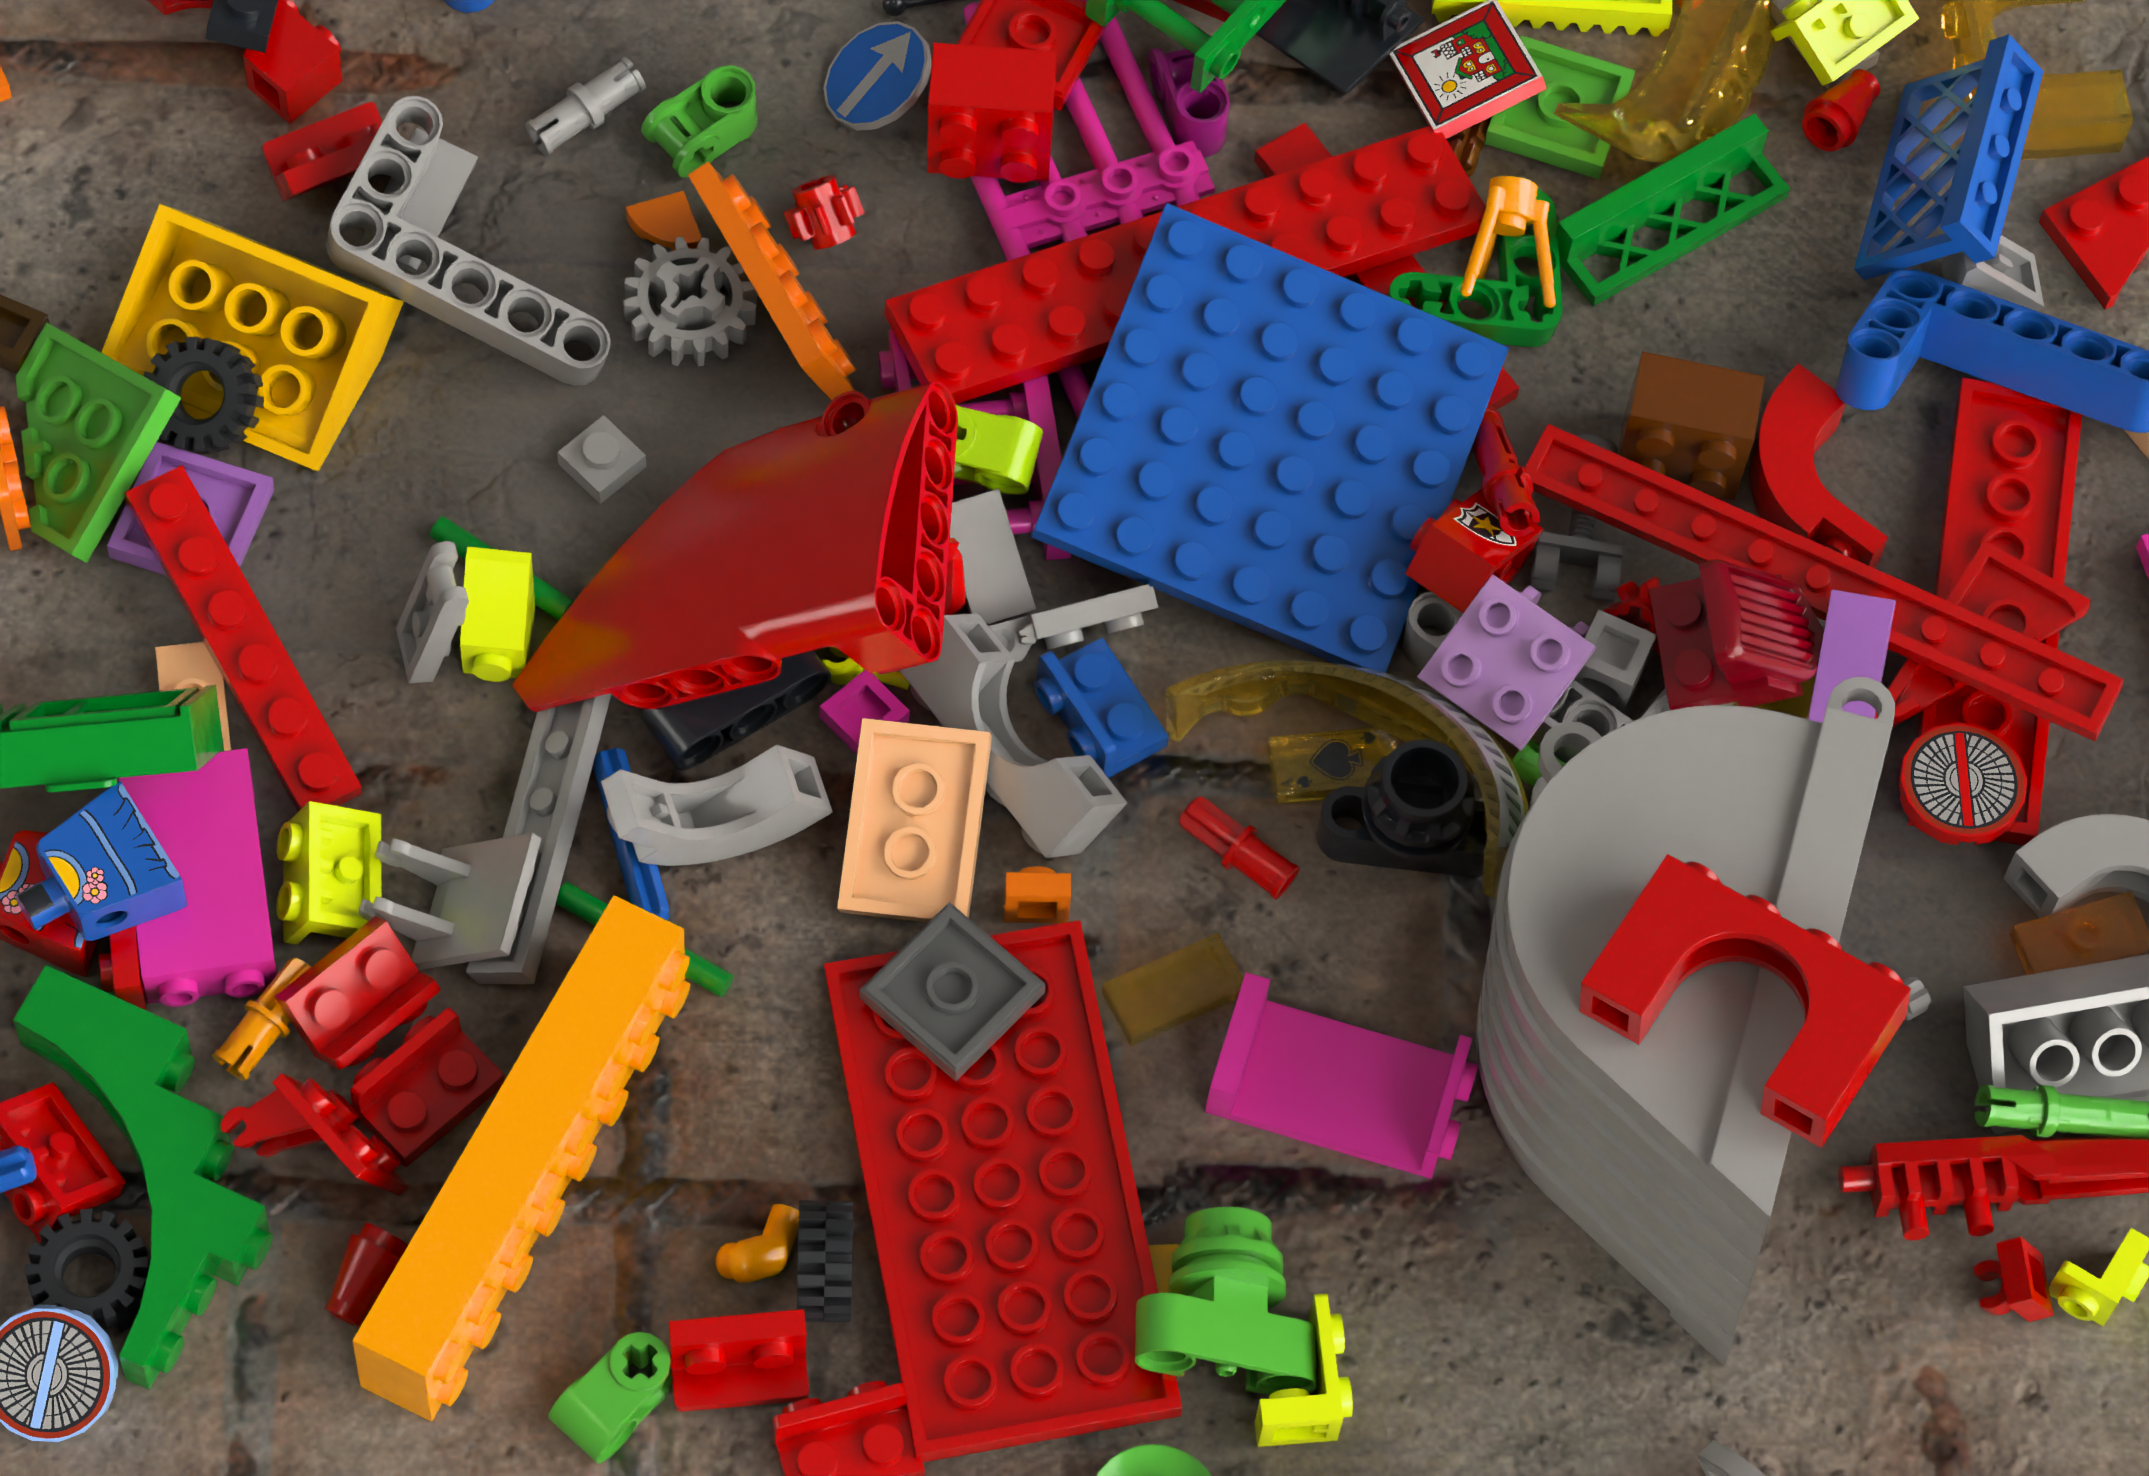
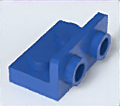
M1103 637L1060 660L1057 659L1051 650L1039 656L1037 681L1034 682L1035 693L1044 710L1051 716L1057 713L1069 730L1067 731V739L1075 756L1090 755L1109 778L1168 746V733Z

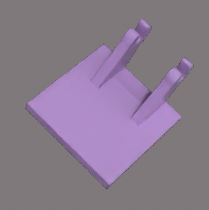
M1492 574L1417 677L1522 751L1594 653L1596 646L1585 639L1590 627L1584 622H1578L1573 628L1567 627L1536 604L1541 597V592L1532 586H1528L1523 592L1516 591Z

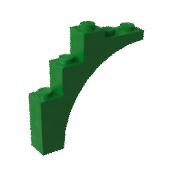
M45 965L13 1019L20 1045L64 1070L102 1105L129 1142L147 1185L152 1209L151 1261L141 1306L119 1354V1359L125 1379L150 1390L159 1372L167 1374L176 1364L184 1345V1337L181 1336V1333L191 1315L201 1316L211 1302L217 1286V1280L213 1277L216 1276L238 1286L248 1268L257 1270L263 1263L270 1249L273 1234L269 1232L270 1229L264 1205L209 1180L217 1181L220 1179L233 1154L234 1146L230 1143L229 1134L221 1131V1121L224 1116L171 1092L172 1090L178 1093L183 1089L194 1067L195 1058L192 1056L187 1029Z

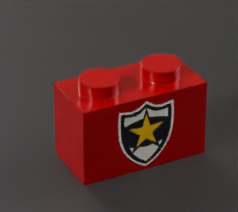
M1481 488L1463 502L1454 499L1438 520L1429 517L1422 524L1410 544V549L1415 551L1416 554L1405 574L1464 614L1492 574L1507 585L1518 577L1543 528L1532 521L1536 529L1526 536L1512 537L1504 533L1499 524L1496 509L1489 506Z

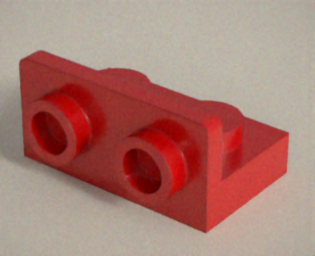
M367 102L267 141L262 145V153L283 202L355 174L383 122L375 103Z
M375 916L274 997L313 1056L341 1070L367 1059L375 1051L377 1042L395 1027L405 1025L418 1018L427 1008V1002L438 994L441 988L433 977L418 970L388 922Z
M450 1007L446 1008L435 1018L429 1015L419 1020L405 1035L404 1044L385 1060L382 1057H377L368 1062L357 1073L353 1080V1086L350 1089L352 1107L357 1111L358 1119L394 1152L405 1167H408L500 1090L505 1081V1074L461 1031L459 1016Z
M54 1082L0 1102V1151L16 1145L29 1148L34 1156V1163L37 1169V1176L32 1182L4 1191V1193L10 1200L18 1220L30 1228L40 1243L39 1232L47 1224L53 1231L60 1227L57 1217L69 1213V1216L72 1217L79 1214L80 1209H91L120 1196L126 1184L125 1179Z
M804 1309L669 1321V1350L675 1409L679 1412L796 1402L807 1399L809 1397V1383L806 1363L807 1332Z
M871 1381L852 1388L847 1393V1397L825 1403H821V1400L818 1398H807L787 1405L782 1410V1414L772 1418V1440L782 1475L924 1476L925 1468L922 1459H916L906 1408L907 1394L904 1384L896 1383L887 1386L884 1381Z

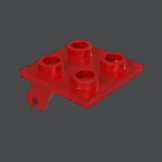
M281 1073L272 1081L273 1085L277 1088L275 1091L249 1108L238 1106L230 1109L221 1121V1131L227 1134L231 1133L241 1122L246 1123V1129L233 1141L234 1146L248 1148L257 1142L267 1140L256 1151L258 1156L268 1158L281 1151L324 1141L356 1178L398 1196L409 1187L394 1171L401 1164L394 1152L378 1137L373 1135L368 1139L352 1124L359 1117L352 1105L333 1088L326 1092L311 1078L302 1083Z

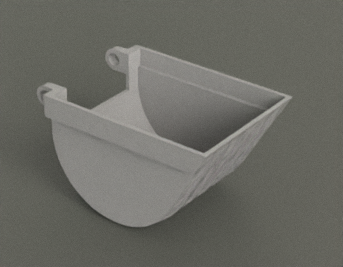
M1852 677L1843 680L1834 687L1828 699L1822 723L1754 707L1709 705L1660 712L1632 721L1602 737L1592 727L1581 722H1564L1555 725L1546 732L1540 744L1538 767L1542 777L1537 780L1532 790L1530 809L1523 817L1510 843L1502 866L1476 1022L1478 1068L1484 1093L1497 1128L1517 1163L1542 1192L1670 1310L1669 1316L1724 1367L1771 1217L1792 1132L1760 1114L1764 1085L1805 1022L1801 1004L1785 981L1763 967L1745 962H1723L1709 965L1694 972L1679 985L1640 1045L1579 1012L1581 982L1667 854L1684 863L1693 861L1706 866L1718 876L1723 885L1745 897L1749 894L1762 897L1779 910L1781 917L1805 930L1808 928L1819 929L1829 934L1839 943L1895 715V702L1890 691L1882 683L1869 677ZM1863 701L1870 704L1876 710L1878 718L1874 719L1842 710V707L1848 702ZM1566 745H1575L1583 749L1564 766L1554 756L1556 750Z

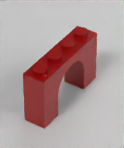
M1667 854L1582 980L1579 1012L1640 1045L1675 990L1694 972L1709 965L1723 962H1745L1771 971L1785 981L1793 990L1801 1004L1805 1022L1764 1085L1760 1114L1822 1148L1906 1018L1911 988L1904 985L1899 975L1889 967L1878 962H1868L1866 964L1843 951L1840 944L1829 934L1815 928L1805 930L1781 917L1779 910L1764 898L1752 894L1745 897L1723 885L1718 876L1706 866L1693 861L1684 863Z

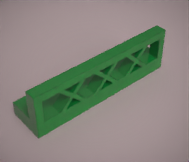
M1755 113L1558 222L1555 236L1558 239L1560 266L1592 307L1788 198L1790 187L1762 154L1769 130ZM1749 168L1766 188L1755 196L1728 191L1730 179ZM1722 184V185H1721V190L1714 188V187H1716V186ZM1691 200L1718 205L1716 217L1706 223L1680 219L1681 207ZM1725 206L1732 207L1730 210L1724 212ZM1671 211H1673L1672 217H1671V216H1666V214H1668V213H1670ZM1643 227L1669 232L1667 245L1656 251L1631 246L1632 235ZM1677 233H1678V234H1683V236H1681L1680 238L1676 239V234H1677ZM1625 238L1624 244L1616 243L1619 240ZM1594 254L1621 259L1618 272L1599 283L1583 265L1582 261ZM1628 261L1635 262L1627 267Z

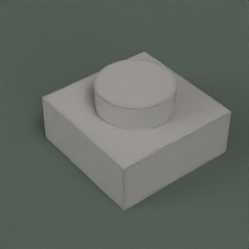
M604 415L557 452L558 465L599 504L603 503L646 468V455Z

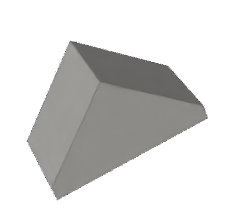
M2002 235L1996 256L1993 259L1975 264L1963 251L1945 256L1942 259L1941 268L1944 279L2035 311L2044 307L2035 254Z

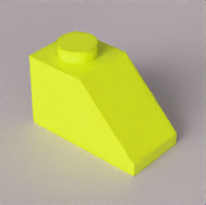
M467 547L464 588L466 589L469 603L466 608L464 624L461 625L460 636L463 673L474 674L482 680L491 682H502L509 678H517L529 662L536 613L532 553Z

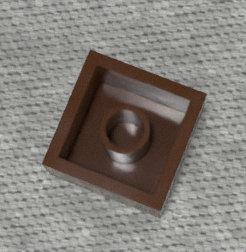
M1642 351L1624 413L1617 454L1717 499L1735 500L1755 438L1765 376Z

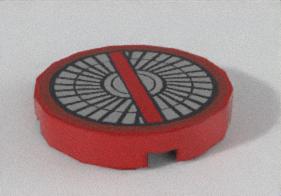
M1955 722L1934 726L1913 741L1901 762L1898 775L1901 792L1899 798L1905 814L1920 831L1946 844L1958 845L1959 842L1970 843L1976 841L1975 845L1993 841L2010 829L2020 813L2026 797L2027 776L2020 756L2003 737L1979 725Z

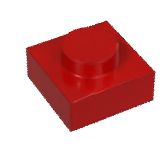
M136 926L109 935L111 953L99 954L101 983L104 992H115L116 997L147 1011Z

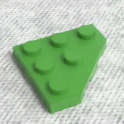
M46 322L15 376L18 399L26 403L28 428L21 431L25 474L34 480L36 506L29 509L31 531L87 563L125 498V492L133 484L180 402L181 397Z

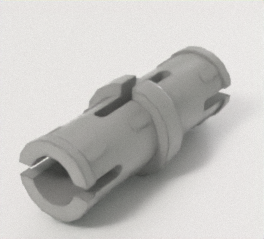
M623 56L616 64L585 85L577 82L569 87L566 92V98L535 119H530L525 123V128L533 143L541 140L542 143L538 145V149L548 156L554 149L586 127L594 130L602 125L605 120L604 115L636 93H641L646 89L645 82L638 69L630 73L628 69L633 67V63Z

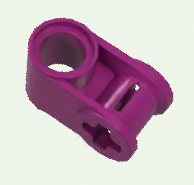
M1161 48L1149 50L1148 65L1151 83L1156 98L1163 107L1175 145L1194 141L1197 150L1201 151L1203 157L1216 154L1223 147L1226 140L1230 107L1229 95L1223 79L1220 80L1215 77L1201 93H1198L1190 87L1195 56L1187 49L1166 53Z

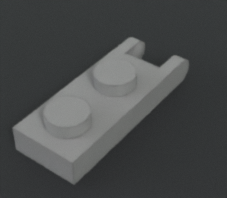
M450 541L439 542L430 548L396 626L408 684L434 681L443 658L448 657L451 652V641L458 626L463 625L469 600L466 589L456 586L453 568L458 559L455 543Z

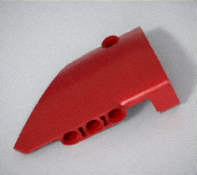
M934 381L868 399L864 394L857 391H847L834 398L828 404L822 416L782 427L722 451L662 503L617 550L550 631L514 681L512 687L533 712L609 693L629 706L642 709H656L770 681L777 678L781 673L782 658L824 647H836L869 673L877 672L881 675L936 661L941 654L958 426L957 409L949 389L943 383Z

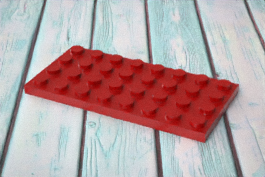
M1080 920L989 935L1045 983V993L956 1082L860 999V989L899 951L824 963L826 986L901 1383L904 1384L907 1394L906 1408L916 1459H922V1462L1182 1416V1403L1176 1376L1145 1370L1135 1363L1136 1303L1143 1296L1158 1293Z

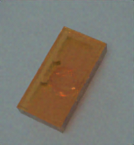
M2131 891L2014 925L2009 934L2027 975L2149 954V930Z

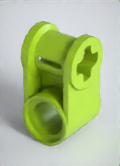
M956 405L958 426L954 478L980 484L991 490L999 489L1001 493L1017 495L1027 493L1043 435L1042 428L1022 418L994 415Z

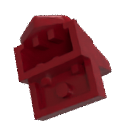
M1715 559L1699 563L1700 578L1649 589L1670 710L1693 706L1722 705L1731 702H1737L1739 706L1752 707L1803 695L1801 682L1810 680L1816 674L1824 629L1802 590L1795 583L1783 579L1781 574L1774 575L1751 567H1742Z

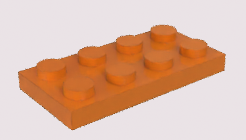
M709 161L689 173L688 176L800 367L831 401L844 392L857 391L848 375L857 370L841 343L837 339L833 340L824 326L828 322L825 314L809 291L805 292L797 280L796 276L800 273L784 247L780 243L776 244L767 230L772 226L753 196L749 197L733 174L723 179Z

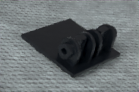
M1286 0L1258 30L1256 35L1346 96L1423 23L1424 18L1407 8L1405 0Z

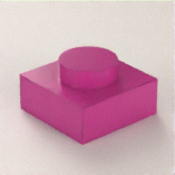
M866 670L819 706V718L856 755L858 754L862 718L909 723L910 710L872 673Z

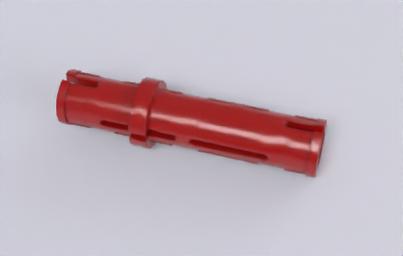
M1487 407L1472 445V451L1480 472L1484 477L1482 492L1489 506L1496 509L1499 524L1504 533L1512 537H1523L1536 529L1532 521L1538 524L1540 522L1539 510L1531 497L1533 482L1526 468L1519 466L1517 456L1506 433L1503 418L1499 411L1492 407Z

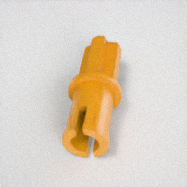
M295 957L289 959L256 1002L249 1000L245 1004L244 1008L247 1014L222 1046L212 1054L213 1059L220 1066H223L225 1063L229 1065L226 1071L231 1075L246 1081L250 1076V1072L278 1036L286 1038L290 1033L287 1027L290 1019L274 996L310 969L311 966L308 963Z

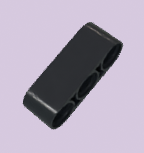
M812 650L782 658L781 673L777 678L770 681L663 708L644 709L641 719L676 769L683 771L705 762L807 703L830 682L831 674L816 652Z

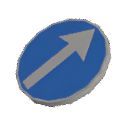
M899 21L877 23L858 32L841 47L828 68L823 87L826 107L840 124L856 131L878 129L896 121L916 103L927 85L932 67L929 44L915 27Z

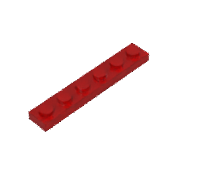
M183 465L126 491V503L297 811L299 812L309 801L339 806L361 795L362 786Z

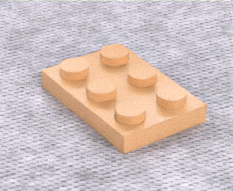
M862 718L837 907L840 913L929 922L950 902L969 918L992 742L990 732Z

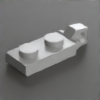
M1149 584L990 625L989 628L1012 655L1015 662L1023 661L1031 645L1035 644L1037 639L1044 638L1047 650L1083 641L1081 628L1105 622L1108 634L1144 625L1141 612L1159 607L1153 586L1150 587Z

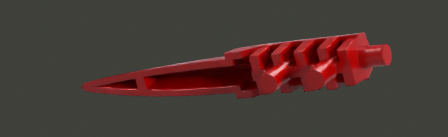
M2022 1135L1875 1143L1871 1148L1868 1165L1840 1166L1838 1182L1842 1193L1870 1191L1875 1217H1888L1890 1209H1899L1903 1237L1906 1240H1920L1929 1235L1925 1207H1931L1932 1215H1945L1948 1206L1963 1205L1968 1234L1980 1237L1994 1231L1990 1203H1995L1996 1210L1999 1212L2010 1211L2013 1202L2017 1201L2022 1205L2049 1204L2050 1200L2149 1193V1138L2027 1139Z

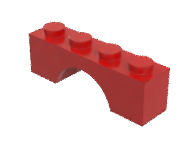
M214 0L148 1L162 14L168 15L190 8L211 9ZM279 0L266 53L246 49L243 54L248 89L288 124H291L343 81L340 62L341 47L337 39L324 26L317 24L314 27L301 16L293 0Z

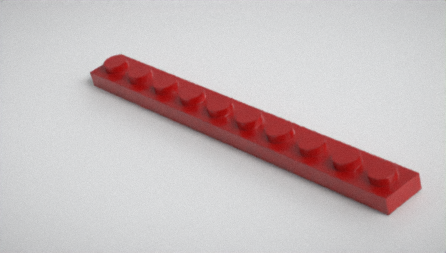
M1547 424L1525 466L1533 482V491L1696 564L1719 559L1774 575L1781 574L1783 579L1795 583L1802 590L1816 617L1824 621L1827 618L1832 589L1895 600L1896 605L1888 644L1889 650L2096 742L2123 687L2124 679L1553 425Z

